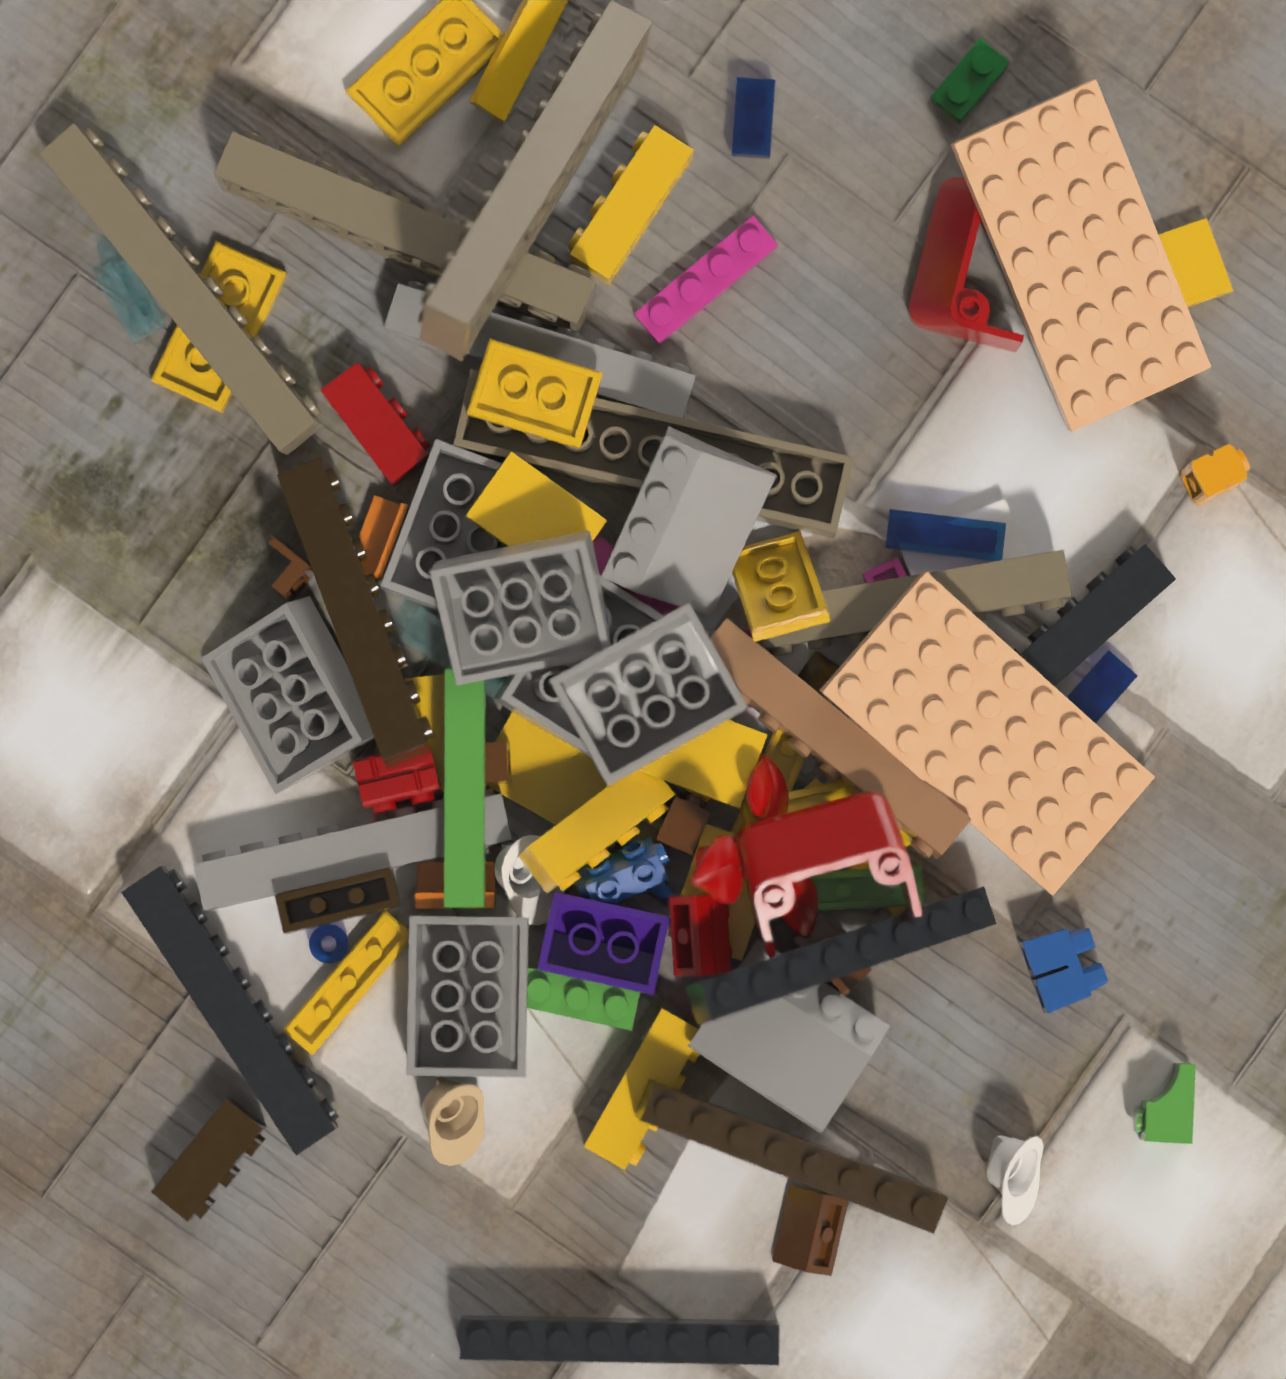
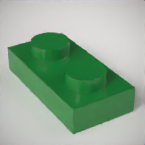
M979 38L931 95L930 100L960 124L1008 67L1010 62Z

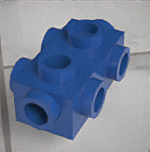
M650 837L644 840L630 841L623 849L612 853L593 869L587 863V865L579 869L581 878L575 882L582 898H591V900L608 904H615L633 895L644 894L648 890L662 902L669 900L668 897H671L673 894V890L664 883L669 878L663 866L670 863L661 841L653 844Z

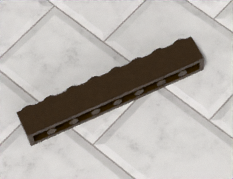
M321 458L277 474L384 764L388 769L432 752L428 740L435 738L427 716L419 718L414 704L421 702L413 680L405 682L401 668L408 666L400 644L392 646L388 636V632L394 630L386 608L379 611L374 597L381 595L373 573L365 575L361 564L362 561L367 560L365 550L360 538L352 540L348 526L354 525L350 510L346 502L339 505L335 495V491L341 490V486L334 468L326 470Z
M652 1079L648 1080L635 1113V1117L644 1123L932 1234H935L948 1200V1196L936 1189Z

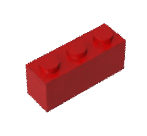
M357 362L320 391L394 488L427 463L429 455L426 450L431 446L418 428L411 432L402 421L407 414L397 400L393 397L387 401L380 392L379 388L384 384L371 367L364 370Z

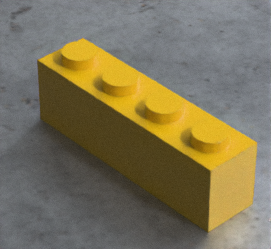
M654 125L649 134L643 131L639 135L631 149L635 153L628 166L622 163L618 167L610 181L614 185L607 198L601 195L597 199L589 213L593 217L586 230L580 227L568 244V247L572 249L570 261L589 271L591 275L608 286L693 159L694 150Z
M636 771L608 788L606 787L529 845L518 857L547 894L557 886L563 892L581 878L577 871L588 863L593 869L611 855L606 848L616 841L623 846L640 832L636 825L646 818L650 823H653L669 810L665 803L675 793L664 780Z
M661 1008L584 1144L586 1149L623 1170H626L629 1163L634 1166L638 1164L647 1148V1145L641 1142L648 1129L654 1132L657 1130V1127L644 1123L635 1117L648 1080L652 1079L680 1090L686 1079V1076L680 1072L687 1060L695 1063L699 1056V1053L688 1047L698 1028Z

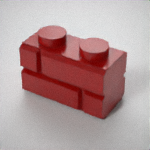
M429 743L432 752L388 769L382 760L381 754L353 760L363 807L366 810L373 808L374 814H381L397 809L396 802L411 799L412 805H418L435 800L434 793L442 792L431 744Z
M709 893L668 897L674 976H705L730 972L732 948L729 944V908L727 903L724 904L715 900Z

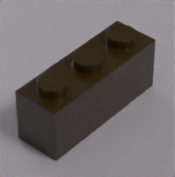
M391 867L274 895L283 934H291L402 906L394 870Z
M231 1097L226 1098L153 1188L151 1193L187 1222L192 1220L195 1215L202 1219L216 1202L211 1195L221 1184L227 1188L241 1171L236 1164L246 1153L252 1157L266 1140L261 1135L266 1126Z

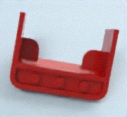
M953 177L947 179L941 184L937 192L908 305L909 318L914 325L925 330L1016 353L1023 343L1024 335L987 326L990 312L988 300L982 293L964 288L981 217L965 178Z
M865 791L749 823L741 828L737 834L736 847L758 935L769 958L775 957L776 952L768 919L782 916L791 909L794 903V891L791 882L868 861L873 877L884 885L900 883L903 898L914 917L923 916L911 863L892 807L886 797L877 791Z

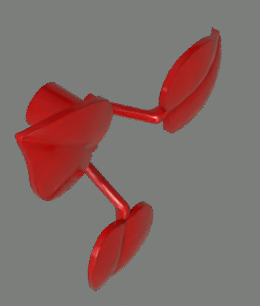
M764 755L760 756L759 762L753 768L747 785L748 803L751 811L759 818V821L788 812L789 794L785 779L777 765ZM737 834L731 837L727 835L717 836L710 845L701 846L696 853V869L690 880V883L705 890L715 900L724 904L732 903L738 898L744 878L743 871L740 870L742 867L735 844ZM810 877L791 882L794 891V903L791 909L782 915L788 927L803 938L811 936L818 912L817 890Z

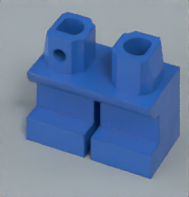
M1089 928L1071 931L1061 929L1018 943L1030 976H1036L1065 965V968L1032 979L1043 1013L1048 1014L1092 996L1090 991L1096 990L1108 983V978L1101 962L1081 968L1077 954L1096 948Z

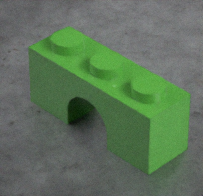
M528 967L527 1008L632 1031L640 992Z

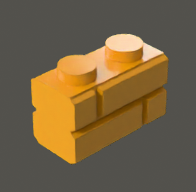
M1227 444L1213 451L1210 455L1206 454L1192 461L1180 471V478L1192 503L1199 506L1214 499L1216 496L1235 489L1247 479L1246 471L1250 470V465L1241 449L1236 450L1234 446Z

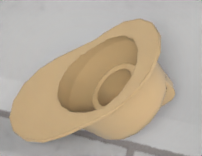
M442 1077L436 1078L435 1087L428 1093L422 1105L423 1117L429 1128L430 1149L432 1156L440 1164L447 1166L458 1165L468 1160L478 1150L483 1140L485 1129L483 1092L476 1085L447 1081Z

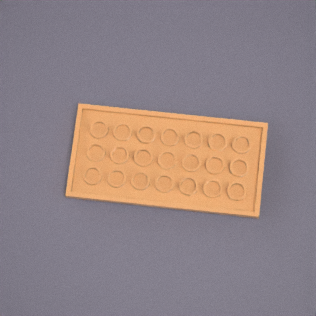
M1091 79L951 143L1069 431L1073 432L1211 368L1096 79Z
M922 571L819 690L922 781L925 780L971 818L969 823L1052 896L1155 778L926 571Z

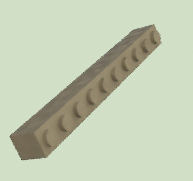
M73 123L40 151V156L280 452L289 455L323 426L317 417L321 413L320 409L307 394L301 398L292 386L297 381L282 364L278 368L268 357L273 352L267 343L258 334L254 338L244 327L249 322L235 305L228 308L220 298L224 294L220 285L210 275L204 278L198 271L196 266L200 264V261L186 245L182 248L177 245L172 238L176 232L163 216L156 219L148 209L152 205L151 200L138 186L134 189L130 187L124 179L128 172L114 156L108 159L100 150L105 145L100 137L90 127L84 130Z

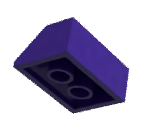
M554 892L537 970L654 995L670 917Z

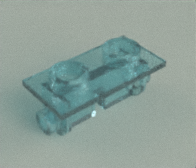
M125 260L119 264L116 261L106 264L102 268L104 272L94 277L133 344L167 325L142 281Z

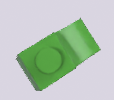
M1174 1063L1173 1073L1166 1088L1149 1101L1141 1100V1109H1135L1134 1132L1140 1133V1140L1145 1142L1193 1143L1196 1064Z

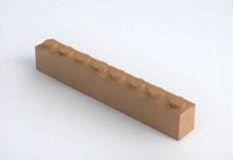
M726 618L712 635L710 640L746 705L749 704L760 713L758 720L766 728L774 733L778 730L782 731L791 739L788 744L794 751L804 758H807L810 754L821 763L818 769L827 778L835 783L841 780L852 789L849 792L850 796L865 791H877L883 794L892 807L899 831L902 830L913 839L910 845L926 858L933 855L938 859L945 853L971 821L968 815L925 780L922 781L873 737L757 642H754L751 637Z

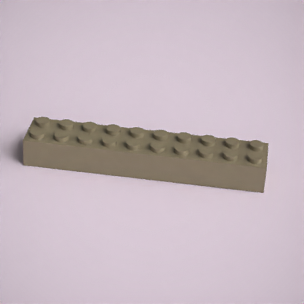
M612 0L603 13L600 11L595 13L588 27L590 35L586 42L579 40L572 51L570 61L573 63L568 71L562 69L558 73L551 90L554 94L549 101L543 99L539 104L533 117L536 123L532 130L525 129L520 135L515 146L517 154L513 161L506 159L496 177V181L499 183L494 192L487 190L483 195L477 209L480 214L475 223L469 220L464 226L458 240L462 244L456 254L450 251L445 257L439 271L443 275L437 285L431 282L426 288L420 304L424 305L418 317V322L422 324L420 340L460 361L463 360L642 64L653 21Z
M244 131L243 135L231 132L214 172V176L221 189L227 193L439 280L443 275L439 271L445 257L450 251L456 254L462 244L458 240L464 226L468 222L466 220H461L460 224L445 219L447 214L435 207L425 205L424 209H420L409 204L410 198L401 193L389 190L386 195L374 190V184L362 177L353 175L351 180L337 174L338 169L323 161L317 160L315 165L301 160V153L289 147L281 145L279 150L265 145L266 139L253 132ZM533 250L532 254L527 253L497 304L555 328L562 327L580 334L596 296V282L590 279L591 273L575 265H569L568 269L554 264V257L539 250Z
M471 369L453 446L498 462H503L512 451L538 471L638 493L669 426L776 474V478L756 521L829 538H834L837 533L854 457L599 398L595 399L581 448L577 449L468 416L467 410L479 375L477 370Z

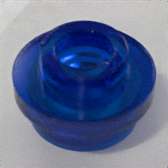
M333 924L318 927L311 934L309 940V948L312 955L322 963L338 962L346 955L349 947V940L344 930ZM327 936L335 938L337 943L336 948L330 952L322 947V941Z

